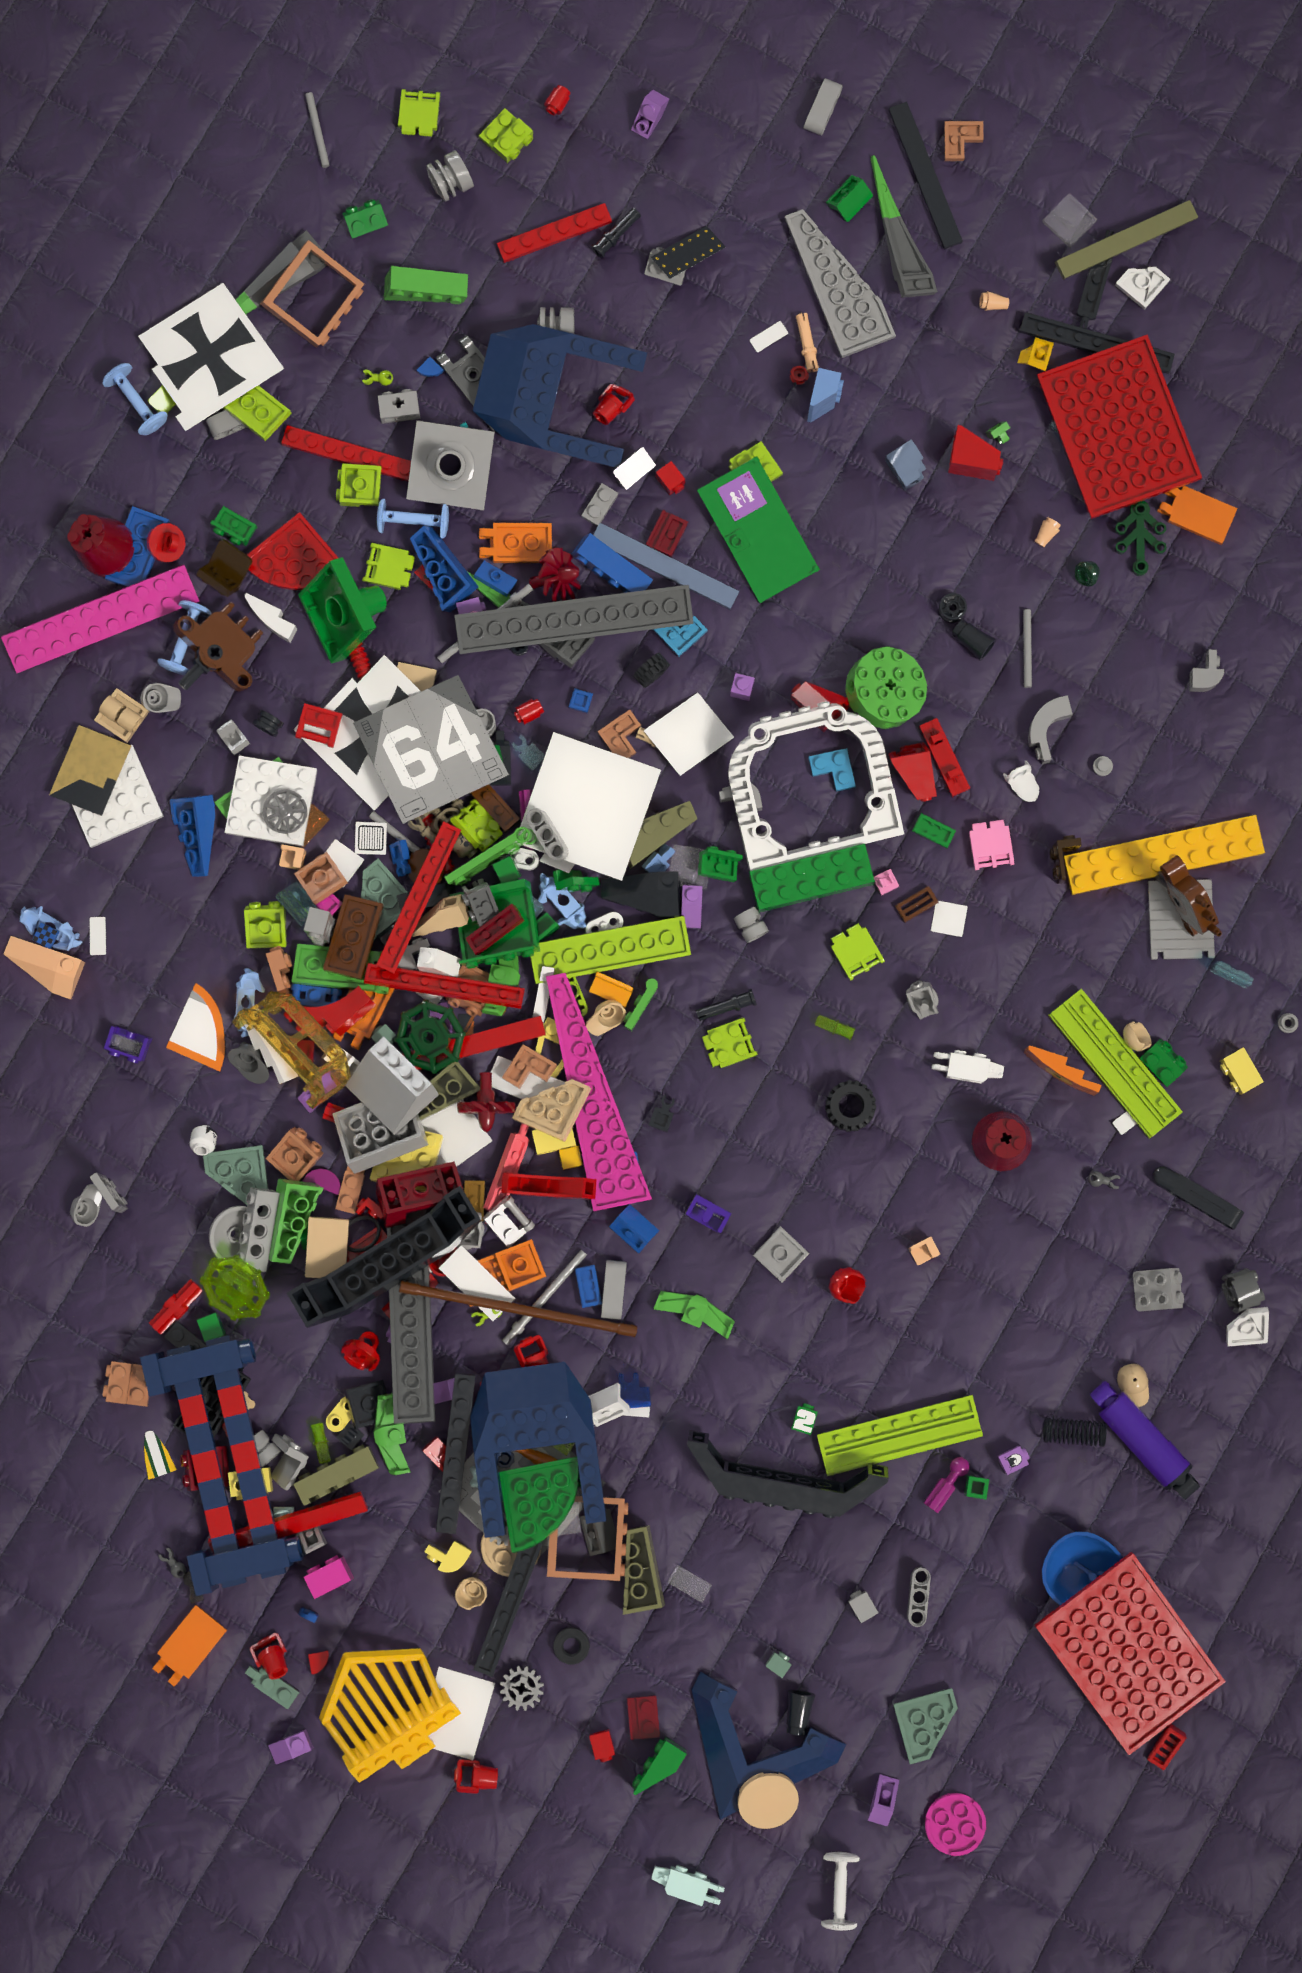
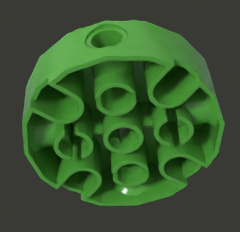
M882 647L873 649L854 664L847 675L845 691L849 705L855 713L857 712L858 715L868 720L874 727L889 729L902 725L920 711L926 700L927 683L922 668L912 656L901 649Z

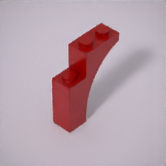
M358 986L344 998L325 1006L304 1007L286 1001L281 1006L285 1010L284 1016L290 1022L294 1020L297 1024L296 1030L302 1036L306 1034L311 1039L325 1026L332 1034L336 1032L341 1037L376 1004Z
M503 1173L501 1193L562 1199H595L597 1179Z

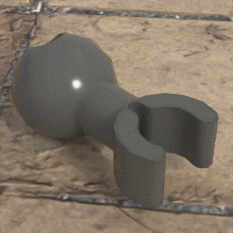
M1094 1171L1088 1177L1089 1183L1094 1187L1105 1184L1111 1189H1119V1186H1114L1110 1182L1113 1179H1120L1118 1175L1106 1177L1101 1172Z
M167 1548L170 1560L164 1558L163 1555H159V1559L169 1564L173 1577H183L186 1574L185 1565L177 1562L173 1557V1550Z

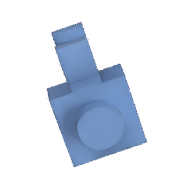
M666 844L662 845L659 854L653 852L642 867L648 873L666 871L670 866L666 861L675 853V850Z

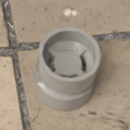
M487 709L476 710L491 737L496 731L494 715Z
M756 907L750 908L734 918L737 927L743 929L742 936L746 943H750L769 932L764 921L759 920L761 915Z
M261 1430L254 1437L261 1467L263 1468L281 1450L275 1443H270L269 1436Z

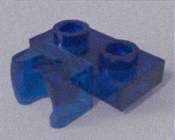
M638 1372L633 1374V1381L630 1383L625 1382L622 1373L618 1374L620 1398L630 1408L651 1407L650 1387H639Z

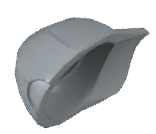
M153 683L143 689L140 699L142 705L148 711L154 713L175 711L179 709L181 704V692L178 688Z
M88 1184L82 1194L75 1198L71 1204V1219L77 1225L90 1226L98 1216L102 1195L94 1184Z

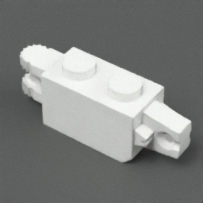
M955 1050L954 1053L950 1054L934 1052V1057L937 1059L948 1060V1066L932 1064L933 1070L946 1072V1078L981 1084L987 1078H1002L1004 1066L990 1062V1059H986V1055L975 1053L974 1056L966 1055L967 1052Z

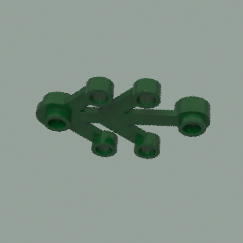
M1140 501L1132 504L1130 508L1131 514L1123 522H1119L1115 526V532L1118 535H1123L1127 531V527L1136 520V528L1115 546V551L1118 554H1123L1126 552L1127 547L1136 539V561L1132 566V572L1136 576H1144L1149 568L1148 563L1145 561L1144 539L1154 548L1157 554H1163L1167 548L1164 542L1158 541L1144 527V520L1154 528V532L1157 535L1165 533L1166 525L1158 522L1150 514V507L1147 502ZM1137 507H1142L1144 512H1138ZM1118 526H1123L1124 531H1119ZM1157 526H1162L1163 531L1159 532ZM1118 545H1123L1125 549L1123 551L1119 550ZM1162 545L1164 549L1159 551L1157 546ZM1138 564H1143V565H1144V569H1143V570L1138 569L1137 565H1138Z

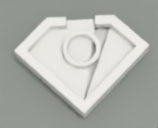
M1148 267L1147 269L1131 268L1122 275L1115 286L1145 310L1169 283L1170 278L1156 267Z
M1268 1307L1246 1309L1227 1325V1345L1239 1346L1268 1343Z

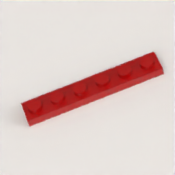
M603 203L499 242L497 247L503 262L506 263L612 223V219L606 204Z

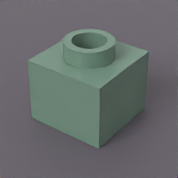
M386 1024L378 1026L373 1031L374 1035L371 1036L375 1043L382 1037H385L391 1044L395 1042L394 1038L396 1037Z
M774 1651L765 1666L783 1678L791 1667V1663L788 1662L790 1658L781 1651L779 1654Z

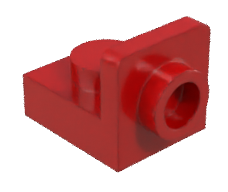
M370 1197L367 1199L363 1198L356 1205L358 1208L356 1213L358 1215H361L368 1207V1213L372 1217L383 1219L380 1206Z

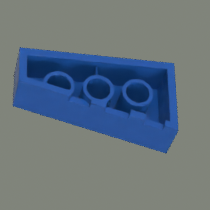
M424 525L410 538L418 558L422 561L425 568L426 576L430 579L434 594L438 597L441 610L452 612L457 607L456 603L464 601L479 586L433 527Z
M591 533L581 539L571 554L575 560L592 570L594 574L608 581L609 585L620 589L624 593L646 590L653 581L652 578Z

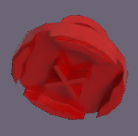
M162 523L156 525L149 532L147 548L155 560L173 562L179 559L184 552L185 537L177 526L171 523Z
M366 1331L358 1340L349 1339L345 1341L341 1353H344V1359L351 1366L359 1370L366 1368L369 1369L368 1371H373L380 1361L379 1354L376 1352L379 1339L373 1332ZM364 1338L370 1339L372 1346L365 1343Z

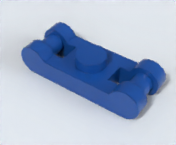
M291 984V990L293 991L289 1002L309 1007L325 1006L338 1001L340 996H342V990ZM300 992H306L305 999H300ZM326 995H332L331 1002H326Z

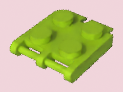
M402 89L398 127L402 128V134L415 135L416 129H419V136H433V131H437L440 92L430 94L423 93V91H419V93L406 92V89ZM406 95H407V96H418V98H410V97H406ZM423 97H430V98H436V99H435V100H433V99H423Z
M371 543L370 558L366 562V565H368L366 575L362 581L401 590V586L408 588L411 573L405 572V570L412 571L415 556L409 555L407 550ZM375 549H376V550H377V554H376L375 561H373L374 554H375ZM371 566H373L372 575L369 578Z
M476 799L471 800L469 806L463 807L457 816L454 815L450 818L451 823L456 828L461 829V834L475 849L479 848L483 852L503 835L498 823Z
M859 923L846 930L849 937L846 938L842 932L831 938L834 944L831 946V949L850 981L863 971H869V968L879 962L881 964L885 962L866 927L862 929ZM878 958L877 960L871 962L870 964H868V965L866 964V963L872 961L873 959ZM862 966L861 969H859V970H857V971H855L854 973L851 974L852 971H854V970H856L857 968H859V967Z
M745 1018L708 1030V1035L702 1037L706 1050L714 1049V1052L708 1054L712 1067L719 1065L720 1068H724L758 1055L750 1040L752 1037L748 1035L745 1027ZM739 1024H740L741 1027H742L743 1033H744V1035H745L744 1037H743V1035H742V1032H741V1029H740V1027H739ZM745 1041H747L751 1053H749Z

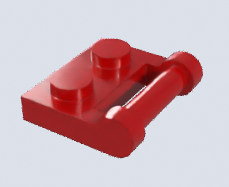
M304 703L295 738L309 739L334 748L343 714ZM305 725L330 731L331 735L327 737L306 731L304 728Z

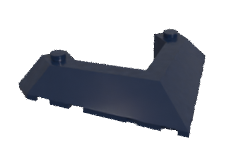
M700 1672L692 1688L720 1820L739 1811L737 1805L739 1790L752 1776L762 1772L764 1774L781 1773L789 1777L795 1784L837 1764L845 1749V1743L809 1726L801 1745L746 1763L729 1713V1708L737 1694V1689Z

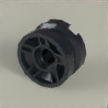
M957 593L945 595L939 605L940 617L949 623L960 621L967 610L965 599ZM952 604H954V607L956 608L955 611H951L949 609V607Z
M260 710L258 713L259 717L254 719L252 724L263 732L277 737L278 729L282 728L284 723L273 715Z

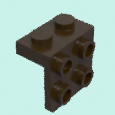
M222 539L219 541L209 563L201 567L196 575L204 583L215 588L218 593L229 597L239 590L252 564V559L231 543Z
M1075 835L1064 836L1063 839L1057 840L1053 844L1052 849H1050L1051 861L1054 860L1055 868L1052 869L1053 879L1057 880V884H1062L1066 880L1063 852L1077 851L1082 846L1081 838H1075Z

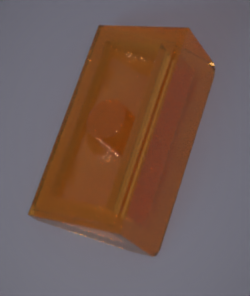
M314 804L310 808L302 848L330 820Z

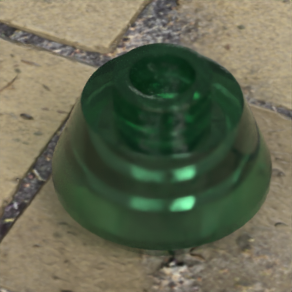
M1084 561L1075 566V578L1081 585L1091 587L1096 584L1100 575V569L1095 562Z

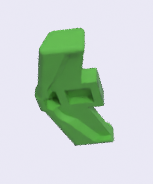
M515 956L516 959L511 961L501 959L499 960V965L492 964L488 982L518 987L520 981L518 956ZM486 1003L482 1013L502 1016L506 1006Z
M661 1291L654 1306V1310L682 1313L684 1315L681 1321L700 1328L703 1321L727 1340L735 1322L708 1302L706 1298L699 1295L694 1296Z
M393 1393L379 1395L377 1399L375 1430L373 1431L375 1443L379 1447L390 1474L409 1473L410 1469L399 1444L406 1443L404 1425L394 1424Z

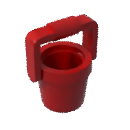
M610 384L599 396V404L595 408L593 415L600 423L608 425L615 417L625 413L635 401L633 393L621 386ZM615 391L617 394L627 397L628 399L623 404L615 395L611 394V392Z
M540 1335L528 1336L521 1340L520 1344L514 1346V1352L521 1367L548 1364L546 1357L548 1350ZM536 1340L540 1351L524 1357L520 1348H525Z
M278 1633L266 1636L250 1647V1652L257 1667L262 1666L270 1679H279L287 1673L288 1668L284 1658V1653L287 1650ZM276 1639L278 1640L280 1646L274 1645L267 1647L264 1650H262L257 1657L255 1651L269 1645Z
M475 1760L458 1761L457 1768L454 1770V1782L456 1783L457 1792L479 1793V1790L497 1788L498 1768L480 1765V1762ZM461 1766L473 1767L471 1787L460 1786L462 1782Z

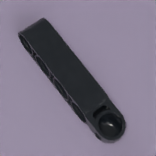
M1157 1167L1152 1173V1180L1157 1186L1232 1230H1235L1244 1214L1239 1208L1168 1167Z

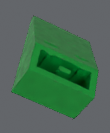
M665 1737L664 1740L660 1739L654 1748L655 1755L653 1758L649 1756L643 1765V1770L645 1771L642 1776L638 1774L632 1783L633 1794L637 1795L675 1773L687 1755V1750L668 1737Z

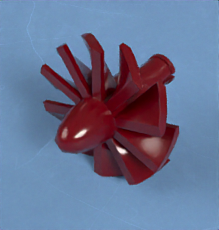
M553 548L545 551L546 554L539 560V563L543 566L538 576L530 577V586L533 589L544 586L543 593L545 596L549 588H552L553 602H557L558 593L562 601L566 600V592L572 600L576 599L574 592L569 586L571 584L578 590L581 588L576 579L580 573L579 568L571 562L573 556L563 551V548Z
M492 1072L479 1073L480 1090L477 1093V1101L457 1103V1112L459 1114H477L480 1128L487 1133L493 1127L495 1114L515 1113V1102H495V1092L492 1090Z

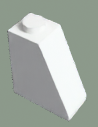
M420 947L417 968L421 972L458 977L459 961L461 959L436 948Z

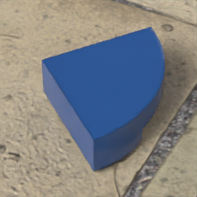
M429 357L416 371L422 376L431 377L439 376L444 372V369Z
M301 1607L298 1615L313 1623L317 1622L319 1617L318 1613Z

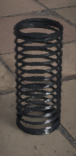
M1046 1417L1044 1420L1043 1440L1045 1443H1048V1441L1052 1443L1054 1421V1443H1056L1057 1424L1059 1421L1058 1443H1061L1062 1423L1064 1422L1063 1444H1065L1068 1421V1445L1070 1444L1072 1422L1073 1445L1075 1443L1076 1422L1078 1426L1077 1445H1079L1081 1423L1082 1446L1084 1444L1085 1423L1087 1426L1085 1445L1087 1446L1089 1441L1090 1423V1446L1093 1445L1094 1424L1096 1426L1095 1447L1098 1442L1099 1424V1446L1104 1447L1106 1444L1107 1424L1105 1421H1098V1423L1094 1421L1092 1423L1091 1420L1089 1422L1085 1420L1083 1423V1420L1078 1421L1076 1419L1074 1422L1073 1419L1069 1420L1067 1418L1065 1421L1064 1418L1056 1420L1050 1417Z

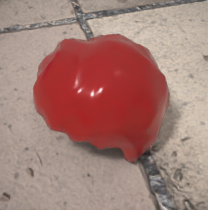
M851 1267L840 1268L830 1278L828 1288L830 1294L837 1300L855 1304L865 1290L866 1279L856 1269Z

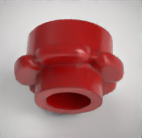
M796 366L790 371L791 381L793 383L796 382L798 385L804 384L809 378V373L803 366Z

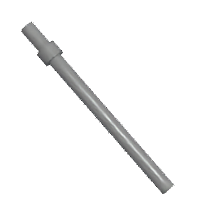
M527 584L519 592H514L509 596L510 599L498 609L517 606L534 589L530 584ZM458 641L437 657L441 663L445 662L459 650Z
M580 1250L532 1307L541 1308L587 1254ZM523 1315L518 1322L516 1321L511 1326L512 1329L502 1341L509 1345L517 1334L520 1335L525 1330L524 1326L532 1317Z

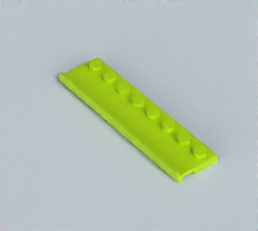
M1082 989L1048 1015L1149 1139L1182 1113L1178 1105Z
M973 1395L821 1433L817 1435L826 1474L830 1476L865 1467L868 1463L877 1464L982 1437L983 1433Z

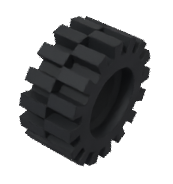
M656 653L646 663H643L633 676L643 688H646L663 675L670 664L661 653Z

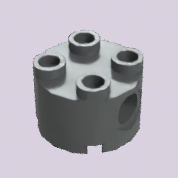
M1244 1268L1237 1273L1223 1275L1222 1280L1225 1281L1222 1284L1224 1297L1229 1307H1234L1232 1310L1234 1313L1243 1312L1250 1307H1258L1261 1301L1265 1300L1262 1289H1259L1257 1283L1258 1275L1255 1270L1250 1271L1248 1268Z

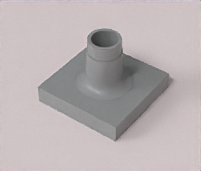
M417 421L406 499L484 510L494 432ZM447 454H454L461 461L460 471L453 476L445 475L439 466L441 458Z

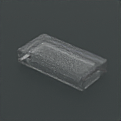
M678 1564L667 1583L700 1602L704 1601L712 1587V1584Z

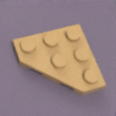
M571 1079L556 1088L552 1087L539 1092L534 1097L522 1099L512 1119L565 1142L591 1088Z

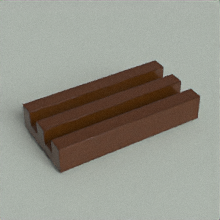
M927 886L895 905V908L898 910L904 923L935 906L939 901L931 888ZM926 892L929 893L928 896L924 897L923 899L919 900L918 902L914 903L904 910L901 909L902 906L906 905L907 903L911 902L912 900L916 899ZM932 898L933 901L906 917L905 914Z

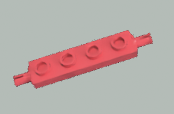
M521 1123L518 1133H510L483 1206L487 1212L492 1210L506 1196L510 1195L501 1193L503 1173H518L530 1141L525 1136L529 1127Z

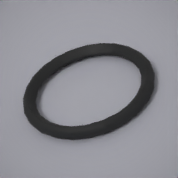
M363 1215L349 1221L350 1227L356 1221L370 1220L375 1223L377 1234L368 1246L355 1249L348 1245V1251L354 1253L364 1252L377 1243L381 1235V1227L374 1217Z

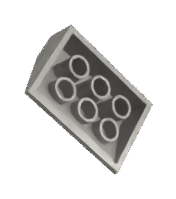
M382 1037L368 1050L345 1085L394 1135L439 1095L432 1083L385 1037Z
M362 1102L333 1113L346 1163L354 1174L429 1145L418 1114L394 1135Z

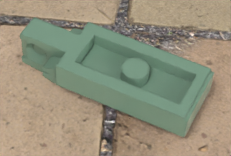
M250 1665L245 1674L253 1679L251 1683L255 1685L254 1687L286 1709H289L300 1691L281 1678L270 1679L262 1667L258 1671Z

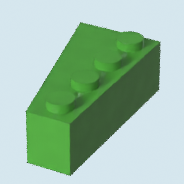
M391 266L385 277L384 300L461 304L467 298L468 274Z
M278 1179L276 1192H279L280 1196L268 1260L291 1264L301 1241L300 1237L303 1230L307 1228V1221L317 1205L316 1201L319 1194L322 1193L323 1187L310 1182Z

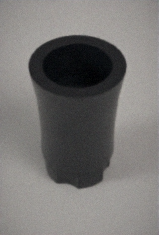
M964 619L952 631V635L969 649L979 661L985 658L997 640Z
M788 1690L787 1733L798 1736L806 1735L816 1694L802 1690Z

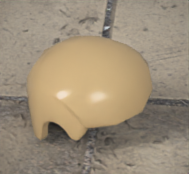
M1133 1021L1124 1027V1041L1132 1050L1142 1051L1152 1045L1150 1035L1142 1023H1135Z
M474 1577L462 1580L455 1591V1600L460 1607L466 1610L481 1606L487 1597V1587L482 1580Z

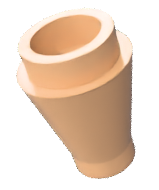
M989 291L981 293L979 307L983 308L984 311L1008 309L1009 298Z
M1047 517L1046 520H1043L1034 542L1045 547L1060 531L1059 527L1061 525Z

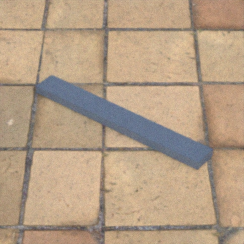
M599 523L594 533L596 538L622 557L681 586L689 585V590L731 610L739 594L738 590L602 523Z

